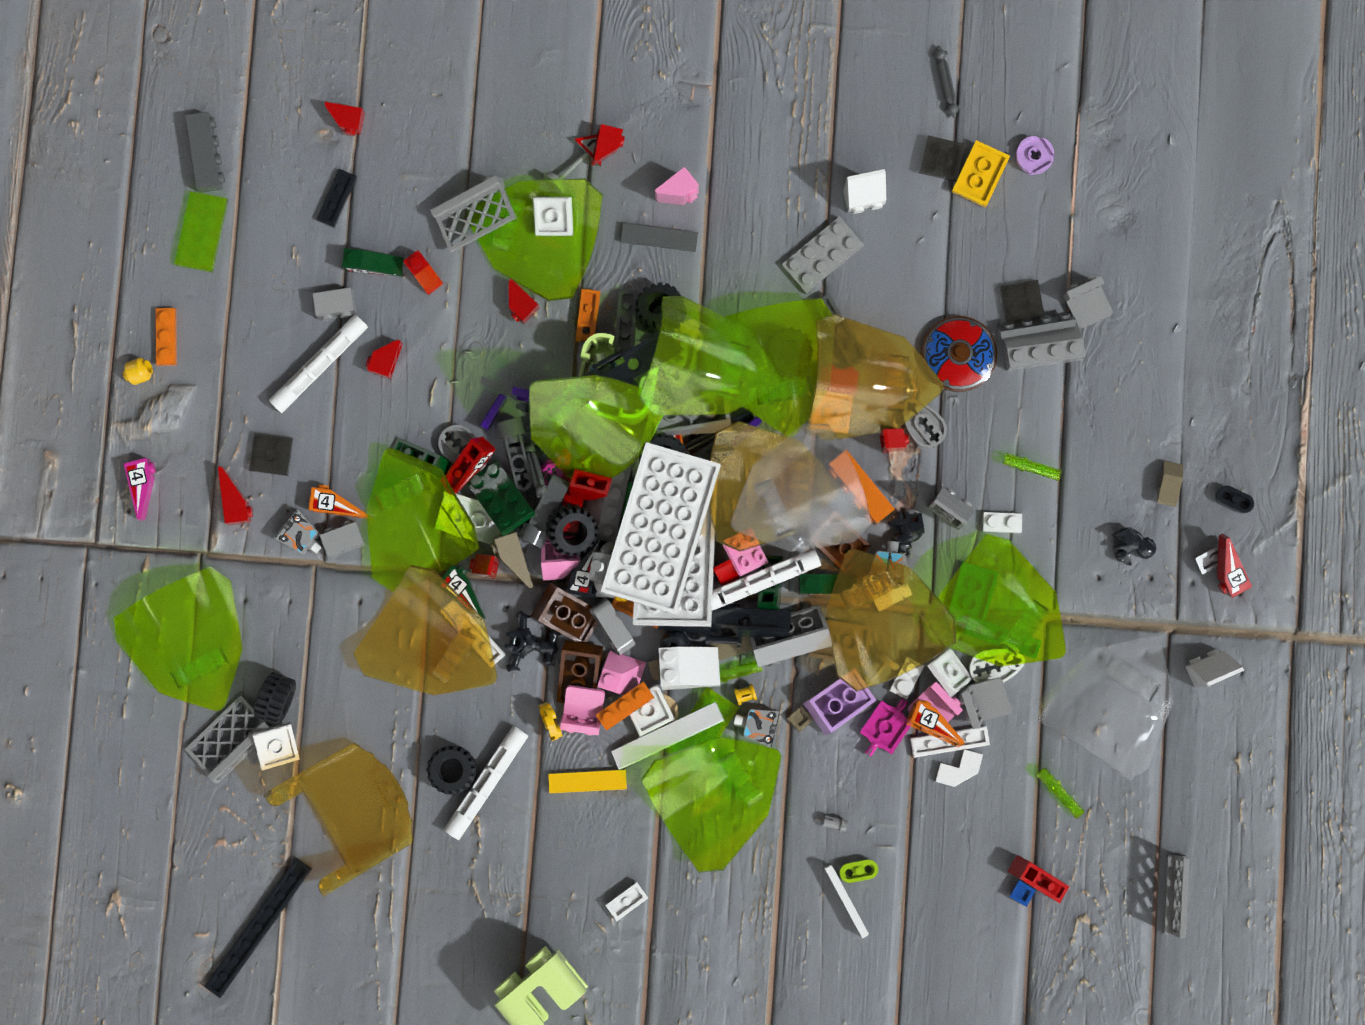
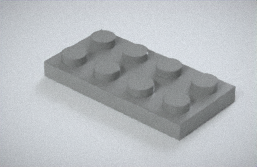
M839 216L781 266L803 292L807 294L859 251L864 244Z

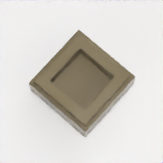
M801 705L787 717L799 732L814 720Z

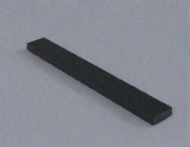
M295 858L205 985L206 989L217 997L222 998L313 868L299 858Z

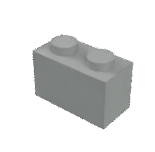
M351 288L313 293L315 313L317 318L322 319V321L333 320V317L336 316L349 318L352 317V314L356 313L354 293Z
M352 520L342 523L340 528L335 529V527L325 529L324 534L320 535L329 558L366 545L359 523Z

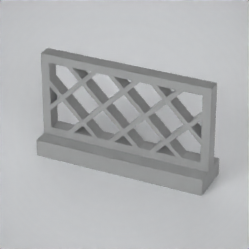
M495 175L430 210L438 222L449 252L452 253L516 219L504 189L505 184L501 178ZM500 191L502 195L500 202L491 201L494 193ZM481 200L486 201L483 212L475 210L477 203ZM490 203L498 205L494 216L487 214ZM502 207L506 208L510 216L504 219L498 218ZM464 209L470 210L467 220L459 218L461 211ZM474 212L482 214L478 225L471 222ZM486 216L493 218L491 226L487 228L482 226ZM449 217L454 219L450 229L445 228L443 220ZM458 220L465 223L462 233L454 231ZM469 225L477 227L475 234L472 236L466 235ZM453 233L461 235L459 242L455 245L451 243Z
M242 695L185 748L187 753L208 775L207 777L215 783H219L255 749L252 733L272 727L266 721L258 719L260 723L255 728H248L249 717H254V708ZM242 702L246 706L245 714H236V707ZM225 717H232L231 728H222V720ZM236 717H245L244 728H235ZM211 731H218L217 742L208 741V734ZM222 731H231L230 742H221ZM235 731H244V739L240 742H234ZM197 744H204L203 755H196L192 749ZM208 744H217L216 755H207ZM221 744H230V752L227 755H220ZM207 758H216V766L209 770L206 766Z
M1167 855L1163 933L1186 938L1190 858L1187 856Z

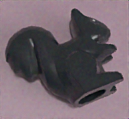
M896 511L891 520L887 522L888 526H900V533L893 535L890 540L899 542L898 553L908 552L912 548L911 543L919 540L925 533L921 513L917 515V518H911L909 512H906L904 518L901 511Z
M1127 527L1111 534L1119 540V544L1113 546V549H1120L1115 554V559L1119 562H1124L1131 566L1130 553L1136 551L1142 559L1151 558L1156 553L1157 546L1153 539L1149 537L1143 538L1141 533L1132 529V527Z

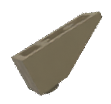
M511 531L505 536L501 534L492 537L493 543H490L493 554H496L528 588H532V581L517 533Z

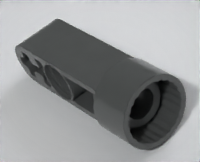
M515 418L496 423L498 438L504 441L513 483L520 492H525L531 487L532 479L522 441V435L525 434L522 419ZM516 443H519L520 445L512 448H509L508 446ZM521 459L524 463L523 468H515L513 461ZM523 471H526V473H523L522 475L523 479L525 481H528L525 487H522V485H518V482L521 478L520 474L516 476L515 473H522Z
M554 474L552 475L546 486L547 494L545 498H540L534 511L536 515L530 519L529 523H524L518 535L519 539L542 549L548 537L546 535V530H548L546 523L550 522L548 517L549 515H554L552 512L554 509H558L570 482Z

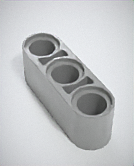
M605 598L590 608L595 621L619 656L636 645L608 599Z

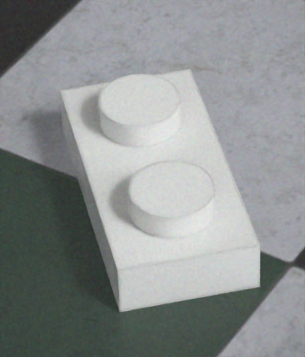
M983 512L982 532L1022 533V514Z
M907 656L889 691L907 700L925 665Z
M636 882L605 906L615 920L618 921L647 900L648 896L638 882Z

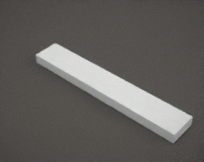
M714 702L611 752L618 769L621 770L724 721L717 703Z

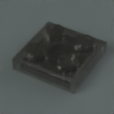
M928 135L919 173L956 182L965 144Z
M1038 280L1000 286L1006 321L1019 322L1024 318L1037 319L1044 315Z
M254 433L249 471L288 476L294 439Z

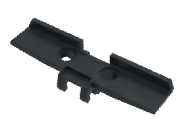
M664 329L625 352L620 347L618 351L601 361L591 363L593 370L554 391L552 396L566 418L609 393H612L616 400L620 398L619 394L632 387L634 389L638 388L639 385L635 380L636 378L681 352L668 329ZM623 357L625 362L601 375L600 369ZM636 359L639 362V366L635 370H631L628 367L629 360ZM597 378L605 381V385L601 389L594 387V381Z
M728 604L712 611L711 627L658 626V629L706 634L707 646H710L711 643L734 644L737 647H741L742 636L789 637L791 611L741 608L740 604ZM741 619L749 620L747 626H740ZM718 628H730L733 633L737 634V637L712 636V632H718Z

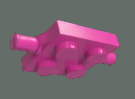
M901 698L897 706L892 707L881 700L859 733L867 737L871 743L865 751L870 757H872L877 747L884 749L892 755L911 726L906 725L908 718L902 713L908 704L907 701L904 702V699Z

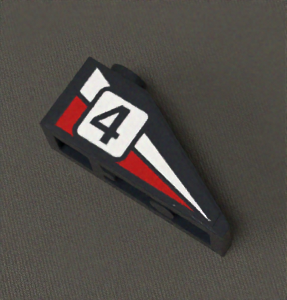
M597 539L593 543L594 546L588 550L572 572L571 578L567 582L568 593L596 599L597 591L594 582L589 579L594 551H599L607 543L606 541Z

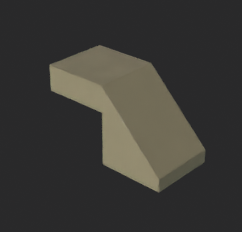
M1164 461L1162 465V480L1157 489V503L1176 507L1183 479L1182 464Z

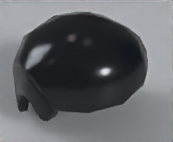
M681 631L667 632L660 640V648L691 647L688 636Z

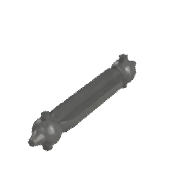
M939 45L933 58L938 60L937 67L945 102L948 104L945 112L956 118L960 105L955 104L956 96L948 62L945 60L948 51L942 50Z
M527 442L524 449L533 484L536 487V496L544 499L547 494V488L538 457L535 453L534 444Z

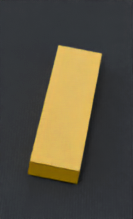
M626 770L548 774L549 793L627 789Z

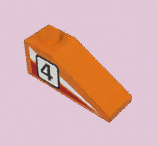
M317 485V488L312 487L309 511L368 519V514L329 489V486Z
M918 700L913 703L906 725L953 746L960 747L964 745V740L941 713L931 706L930 702Z

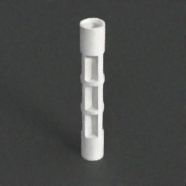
M354 314L268 401L283 413L368 326Z
M813 548L714 589L712 611L820 567L821 563L815 549Z
M515 726L511 727L443 829L446 833L460 840L529 737L526 733Z

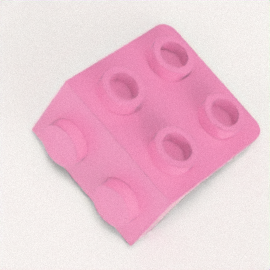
M751 529L723 542V547L740 576L753 572L769 563Z
M933 682L907 708L910 713L913 703L918 700H926L941 713L947 722L963 711L960 707L962 703L955 696L951 698L943 686L937 682Z
M568 685L560 729L570 733L580 732L586 735H599L601 722L596 714L603 710L605 692L600 689Z

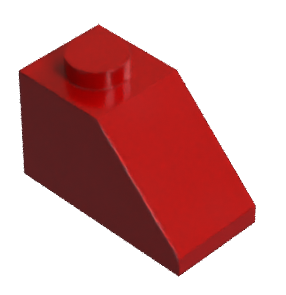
M325 102L327 111L345 135H361L365 115L363 108Z
M604 124L599 126L591 165L595 166L616 153L619 147H623L625 136H622L623 129Z
M419 250L403 261L428 295L443 285V282Z
M510 279L509 309L512 312L510 316L517 323L521 321L525 324L540 307L517 283Z
M395 340L373 351L372 356H368L366 361L367 371L391 380L403 343L400 340Z
M884 429L879 434L882 453L905 450L907 448L906 445L909 444L908 433H904V429Z
M575 469L570 483V496L588 501L607 497L612 478Z
M730 559L713 568L714 575L720 586L740 579Z

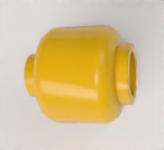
M143 358L126 362L123 377L133 385L150 380L153 373L152 365Z

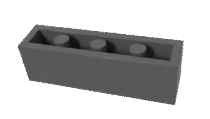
M209 112L185 115L196 188L200 193L223 189L222 183H225L223 172H220L219 165H222L220 153L217 154L219 140L218 136L214 134V128H216L215 118Z

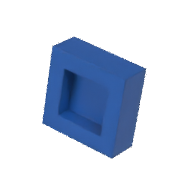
M1018 880L1009 897L1027 907L1036 890Z

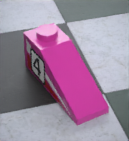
M147 458L124 463L136 518L140 521L146 518L155 480L154 473H156L154 462Z

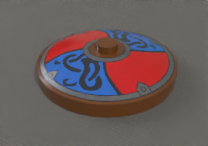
M953 316L939 321L928 331L921 346V363L925 373L934 384L951 392H967L981 386L990 377L997 362V346L991 332L979 321L966 316Z

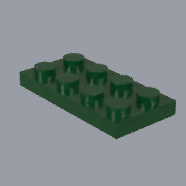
M497 460L479 471L466 483L503 536L536 515Z

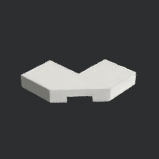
M964 749L959 768L940 763L935 782L955 787L975 776L979 772L983 754Z

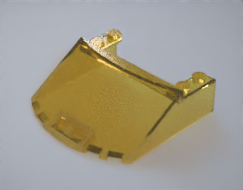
M355 743L348 745L277 785L264 795L270 805L280 806L303 792L345 865L323 877L318 883V889L323 897L413 843L412 818H410L409 805L400 784L385 764L377 760L374 754L365 751L360 745Z

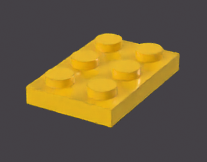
M976 140L952 193L986 208L1010 156Z

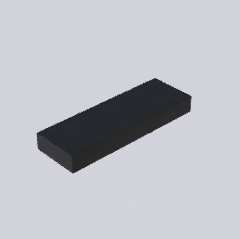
M341 169L338 170L316 219L318 222L332 228L336 227L356 182V175Z

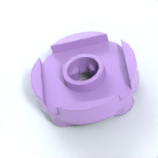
M1027 137L1018 146L1015 153L1016 162L1028 175L1041 174L1047 171L1053 162V146L1045 138ZM1031 151L1040 154L1037 160L1030 157L1032 155Z

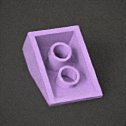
M854 668L803 704L824 735H827L877 700Z

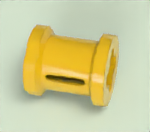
M749 684V687L739 690L737 688L734 689L738 705H742V702L748 700H757L753 684Z

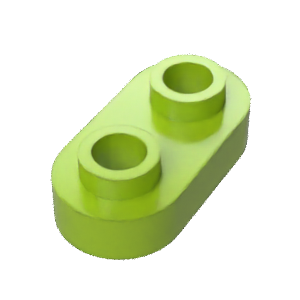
M871 859L845 863L841 866L839 875L846 883L869 880L878 874V865ZM867 865H870L872 868L869 873L864 870ZM847 869L852 870L851 876H846L845 872Z

